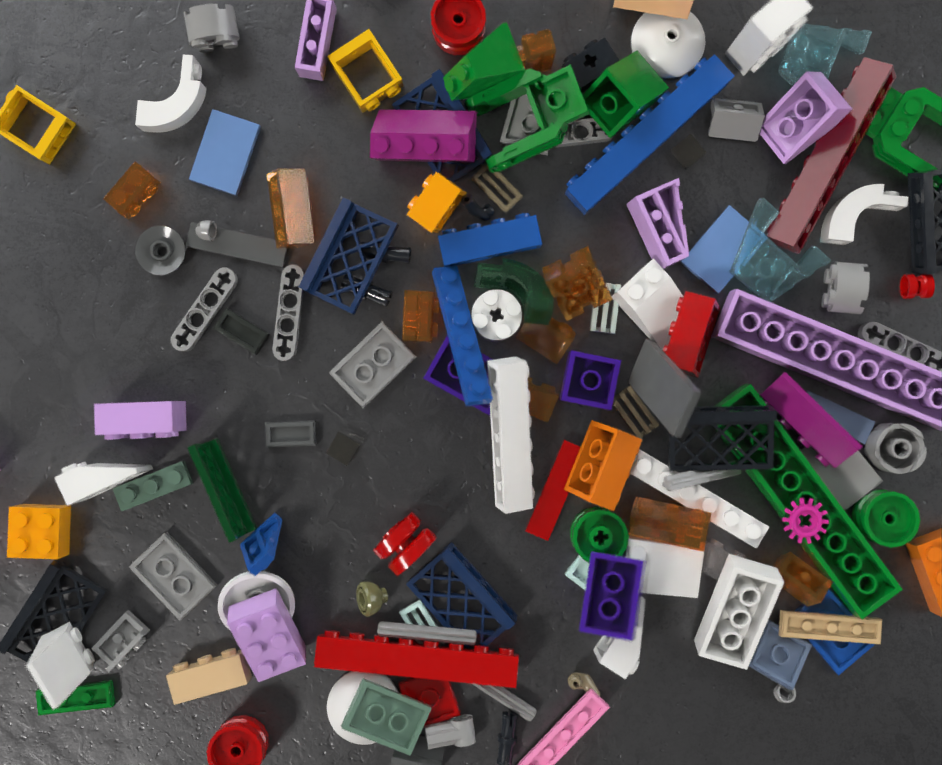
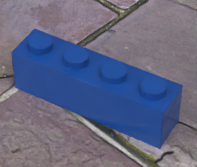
M529 213L518 214L514 220L506 221L505 218L495 219L491 221V225L482 227L481 223L466 226L467 230L457 232L456 228L442 231L443 235L438 236L444 267L458 266L541 248L542 246L536 215L530 216Z

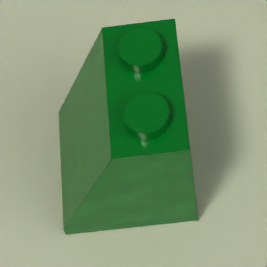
M507 22L502 23L443 77L445 88L449 93L451 101L469 98L525 70Z
M637 50L606 68L583 96L590 116L608 137L612 138L651 107L669 87Z

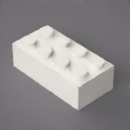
M806 0L770 1L748 21L725 52V55L743 76L750 70L755 73L765 64V61L775 56L792 39L791 37L800 30L799 28L808 21L806 15L810 12L812 6Z
M728 554L694 638L699 656L747 670L784 584L776 567Z

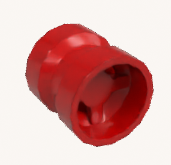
M904 274L901 277L900 294L903 299H913L915 296L920 298H931L933 296L935 281L932 274H920L919 276Z

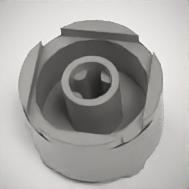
M204 4L189 8L190 14L184 11L189 45L193 48H199L201 53L214 51V46L223 45V48L226 49L238 47L237 41L240 38L234 7L225 4L226 9H218V4Z
M834 262L831 264L830 269H825L823 281L828 284L827 293L822 295L821 307L827 308L828 312L862 314L865 307H860L862 300L867 301L870 285V273L864 271L868 268V265Z
M881 423L872 429L863 451L875 468L884 472L904 474L917 470L923 464L927 454V447L924 444L923 434L914 426L903 423Z

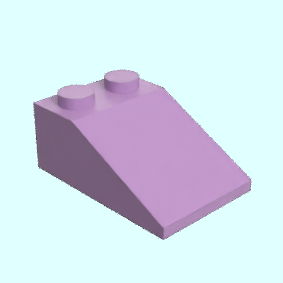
M806 71L764 117L760 135L782 163L787 164L833 129L852 108L822 72Z

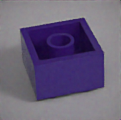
M569 351L559 400L611 410L621 360Z

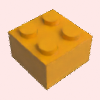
M436 172L434 176L430 174L422 184V187L425 188L419 197L415 195L407 206L410 209L407 215L431 233L440 232L461 202L462 197L467 193L444 175Z
M19 504L10 506L7 558L60 559L68 556L70 550L71 505Z

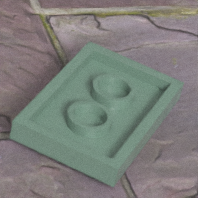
M362 678L341 727L346 731L411 756L432 708L428 704Z

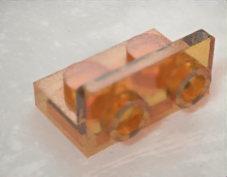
M135 161L103 199L117 210V213L129 220L130 217H134L140 212L142 203L157 192V186L160 184V181Z
M534 307L515 338L558 364L573 342L576 332L573 331L569 324L558 322L552 318V315L545 309Z

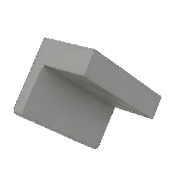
M719 98L712 99L710 106L712 119L708 131L709 137L754 142L758 140L765 117L762 103Z

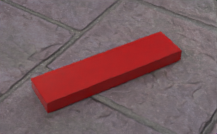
M563 440L526 526V532L544 540H549L569 494L564 488L581 448L580 446Z

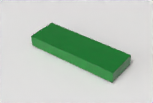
M113 680L82 683L55 709H52L39 688L36 690L38 715L115 706Z

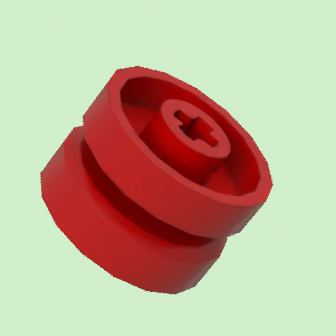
M436 0L431 10L432 35L436 44L444 52L456 56L468 54L482 42L486 32V13L481 0Z
M413 511L401 522L398 521L372 550L381 560L388 558L394 552L397 553L388 565V568L396 576H399L412 565L437 538L429 528H424L415 536L413 535L421 524V520Z
M248 715L233 716L224 721L209 741L207 748L208 764L261 765L267 755L270 744L266 728L255 717Z

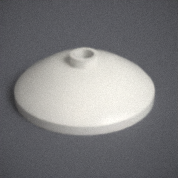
M645 12L635 24L631 36L632 53L638 50L662 79H675L689 73L698 64L705 49L703 27L697 17L691 12L688 19ZM673 33L675 39L668 38L667 34Z
M261 571L256 576L250 572L242 573L232 578L221 590L218 599V614L223 624L229 629L227 625L229 606L252 598L255 594L260 595L277 588L290 616L293 617L295 610L293 591L285 580L273 573Z
M350 671L337 680L329 693L327 700L328 719L333 729L343 739L361 745L376 743L342 729L341 724L362 678L396 692L399 691L392 680L384 674Z

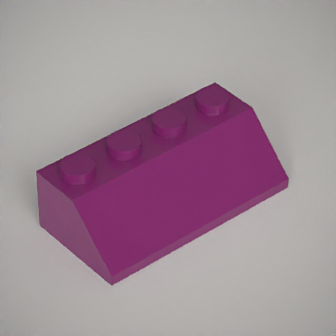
M379 110L370 132V158L379 161L475 163L477 111Z
M786 372L780 375L760 395L766 405H771L777 410V415L781 417L778 420L779 423L788 431L793 429L799 435L796 438L799 443L806 449L811 447L817 453L815 458L824 467L830 465L832 468H836L862 448Z

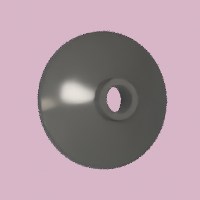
M167 226L148 228L139 236L135 246V255L139 265L145 271L159 276L168 275L176 271L182 265L186 254L185 243L180 234ZM160 249H167L165 256H160Z

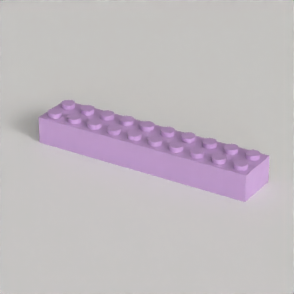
M739 289L728 293L711 338L942 431L941 371Z

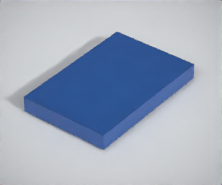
M827 585L820 588L795 610L799 612L852 615ZM807 639L837 675L844 672L875 645Z

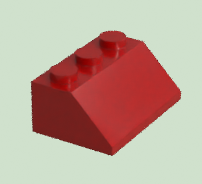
M685 291L684 297H680L676 307V311L679 312L677 320L672 321L668 333L671 336L669 345L664 346L663 352L684 374L699 378L711 335L719 315L720 306L715 298Z

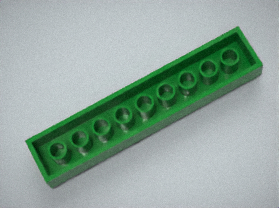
M743 384L714 406H758L766 404L751 384ZM774 421L773 469H746L745 471L781 520L782 518L790 517V514L784 510L787 508L793 511L790 503L792 501L799 506L800 498H804L805 504L812 498L814 499L812 506L819 502L822 504L818 510L819 512L826 510L828 513L822 516V519L829 520V524H822L821 526L827 530L826 533L819 531L817 534L821 539L818 541L814 536H811L812 543L810 544L803 537L802 543L799 544L850 613L860 619H864L903 589L779 421ZM745 424L743 426L747 428L750 424ZM767 424L756 425L750 433L760 440L767 433ZM731 425L724 433L734 441L744 430L739 425ZM747 434L737 445L746 453L757 442ZM723 435L720 436L727 446L731 444ZM760 446L750 458L754 462H766V451ZM735 447L731 450L737 460L743 456ZM809 514L807 516L800 515L801 523L799 525L801 527L803 525L809 526L811 524L809 522L811 516Z

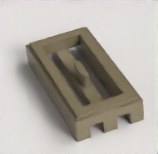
M486 163L471 180L506 215L523 198V195L501 172L493 173L515 196L512 200L486 173L488 170ZM480 176H482V177L497 191V193L508 203L506 206H505V204L479 179Z
M631 385L614 396L613 406L636 437L641 439L659 426ZM629 393L650 422L649 426H647L625 394ZM618 399H622V401L625 403V405L630 410L632 415L643 428L641 432H639V430L628 417V415L623 410L621 405L618 403Z

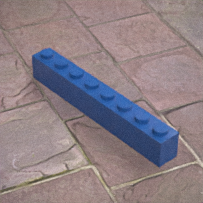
M715 54L708 60L704 57L694 67L696 71L690 77L685 74L675 84L678 87L675 91L664 93L657 101L659 105L654 110L649 107L639 117L641 122L635 127L632 124L629 125L621 133L623 138L618 143L612 141L603 150L605 154L599 160L593 158L584 167L587 170L580 177L576 174L566 183L568 188L565 195L584 215L735 77Z

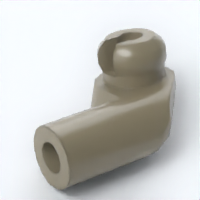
M575 672L568 677V684L572 689H583L587 692L592 688L599 696L601 695L589 674Z

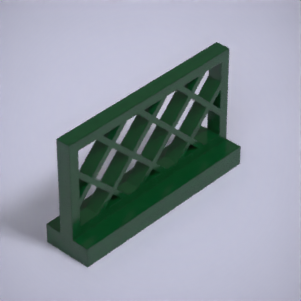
M218 438L187 447L228 542H233L245 534L256 530L257 526Z

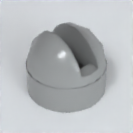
M211 220L200 221L195 229L196 235L200 239L213 241L217 234L216 223Z
M780 684L774 687L773 694L779 702L791 703L796 698L795 688L788 690ZM780 691L788 694V696H783L782 694H780Z

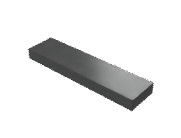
M190 223L186 247L281 268L285 266L289 243L217 228V234L213 241L203 240L196 235L195 229L198 223Z

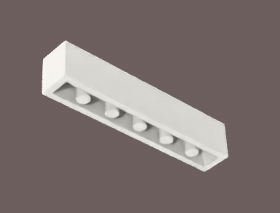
M518 357L488 361V380L493 400L490 403L495 506L505 514L532 509L535 491L532 486L534 468L531 462L533 444L529 429L532 425V420L528 407L531 396L527 384L530 372L527 362Z
M639 449L630 474L757 549L769 526L699 484L667 491L666 487L662 485L664 477L679 472L669 471V466Z

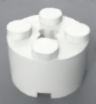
M489 290L483 293L475 301L472 308L471 317L474 329L482 338L488 341L497 342L510 338L521 324V305L512 294L503 290ZM501 311L500 316L503 317V320L498 319L497 322H493V316L490 315V312Z

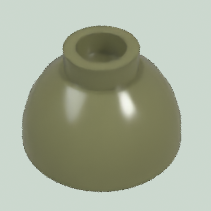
M367 581L360 582L357 586L356 597L358 607L366 617L377 613L383 603L388 601V594L385 588H380L378 585Z

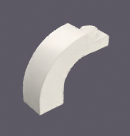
M183 54L180 84L171 97L158 102L138 100L135 125L142 131H172L185 125L197 114L203 104L207 88L201 81H198L202 77V67L193 55Z
M871 184L854 190L839 199L828 211L822 225L820 243L846 245L853 242L855 223L859 214L864 209L899 211L908 206V197L899 196V192L895 191L884 192V184Z

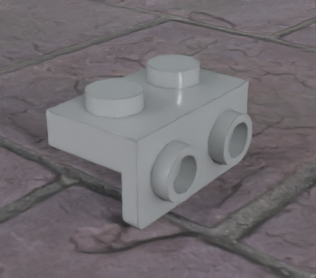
M128 610L91 649L109 665L105 669L106 671L110 672L115 667L120 670L130 659L127 654L132 649L137 651L147 641L144 636L150 629Z

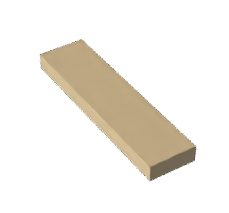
M780 610L779 636L881 644V618L865 617L860 619L852 615Z

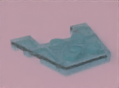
M804 24L791 37L792 39L787 45L777 73L791 86L806 71L822 72L828 79L840 46L860 55L865 52L872 31H855L852 28L835 29L829 28V26Z
M759 198L730 273L758 298L772 302L793 288L797 282L803 278H808L821 266L827 265L831 259L817 246H811L796 264L764 234L780 212L765 198Z

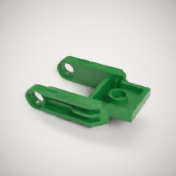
M571 65L548 76L529 68L469 97L465 101L467 111H477V116H480L527 94L538 126L542 129L535 134L504 147V151L485 159L491 173L503 171L562 144L569 128L568 124L590 114Z
M891 87L865 133L873 138L874 143L872 147L875 157L907 177L908 173L938 169L901 146L922 114L942 126V98L925 87L909 90L903 94ZM934 175L933 188L937 190L942 183V179L938 175Z

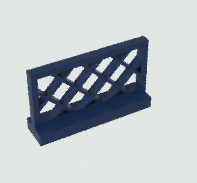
M440 69L432 73L431 78L392 103L395 110H402L400 106L411 101L417 103L415 110H420L421 104L434 106L433 110H437L439 107L449 111H466L460 100L451 101L443 80L445 75ZM432 85L437 92L435 103L422 100L424 90ZM440 98H441V100L443 101L444 105H443V104H439V99H440ZM476 127L475 155L478 160L475 163L467 165L460 162H439L438 168L434 162H428L434 174L436 172L441 174L443 163L455 165L454 175L449 178L454 183L485 163V159L493 156V153Z
M342 198L298 287L355 315L399 225L354 204L346 198ZM359 212L366 215L368 224L356 229L354 220ZM382 224L389 226L390 228L386 236L377 239L374 227ZM370 229L373 241L361 245L358 233ZM354 235L357 247L345 251L343 247L345 238ZM375 245L377 250L375 258L366 261L363 249ZM359 251L362 263L350 267L347 255ZM343 258L346 269L334 273L332 269L334 260ZM364 268L366 273L364 280L355 284L352 272ZM348 274L351 286L339 290L335 278ZM331 280L334 292L326 295L320 293L319 290L323 282ZM353 290L355 298L351 306L344 305L340 294Z
M452 542L406 583L444 627L475 630L477 634H480L481 641L478 645L487 646L506 629L509 630L516 624L518 615ZM441 559L449 567L448 575L435 574V565ZM420 578L431 579L430 591L420 590L415 582ZM434 579L448 580V592L434 591ZM452 581H461L465 585V594L451 593ZM434 596L447 597V609H437L433 604ZM451 598L465 599L464 611L451 610ZM468 599L479 600L482 604V612L468 611ZM450 615L464 616V628L454 627L450 623ZM468 616L482 617L481 629L467 628ZM485 618H494L501 626L495 631L484 630ZM464 644V648L473 649L471 645Z

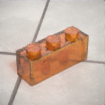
M277 168L268 173L267 180L276 248H304L314 244L315 229L312 225V205L309 202V181L306 177L305 169Z
M636 497L631 510L628 534L704 552L712 513Z

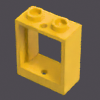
M370 29L327 56L331 66L362 113L367 110L369 112L375 110L381 104L380 101L387 97L392 98L396 96L404 86L401 76ZM372 49L393 81L362 100L342 68Z
M17 85L7 94L6 101L0 109V134L49 165L76 125L72 120ZM28 101L55 117L35 148L9 132Z

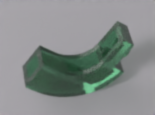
M507 258L502 259L501 265L478 263L474 287L500 289L512 293L522 303L524 323L549 325L554 310L553 295L549 285L538 272L521 262Z

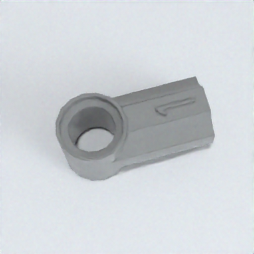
M470 714L451 718V721L425 725L428 749L448 745L465 747L476 743L473 716Z

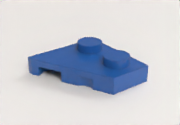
M276 513L269 517L240 544L247 569L254 576L268 568L275 558L282 518Z

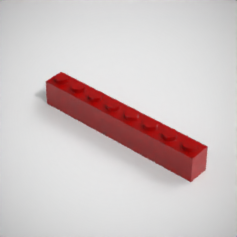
M325 630V634L317 636L314 667L516 688L519 654L514 653V649L499 648L498 652L489 651V647L483 645H474V649L464 648V644L449 643V646H439V642L425 640L424 644L414 643V639L399 638V641H390L389 637L374 635V639L364 638L365 634L354 632L350 633L349 636H341L340 631Z

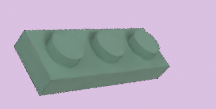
M181 461L112 489L122 512L194 483L185 461Z

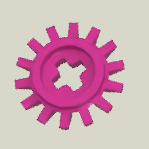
M800 498L799 506L792 501L790 503L793 511L787 508L784 510L790 514V517L782 518L783 522H789V525L783 529L784 531L792 530L789 535L791 539L798 535V543H802L803 537L806 538L808 544L812 543L811 536H814L818 541L821 538L817 533L819 531L826 533L827 531L821 526L822 524H829V520L822 519V516L828 513L826 510L819 512L818 509L822 506L820 502L812 506L814 500L812 498L808 500L807 504L804 503V498ZM809 514L811 516L809 518L811 524L801 527L799 525L801 523L799 516H807Z

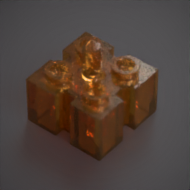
M588 246L570 254L571 260L564 264L560 259L542 268L545 282L553 297H556L558 306L566 321L585 313L584 307L592 304L596 308L613 300L608 284L598 269Z

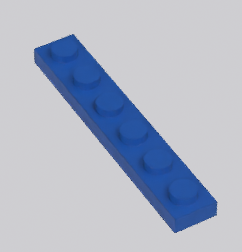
M458 267L433 268L432 277L466 406L489 404L492 402L493 396Z

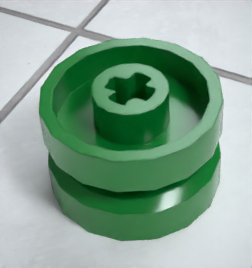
M880 488L873 489L854 503L851 513L853 523L866 540L890 548L903 546L910 542L918 532L920 525L919 510L913 500L905 494Z
M600 506L585 508L575 516L570 525L572 546L582 559L590 562L591 552L622 556L628 546L629 534L626 524L616 513ZM601 530L602 536L594 538V536L598 535V531Z

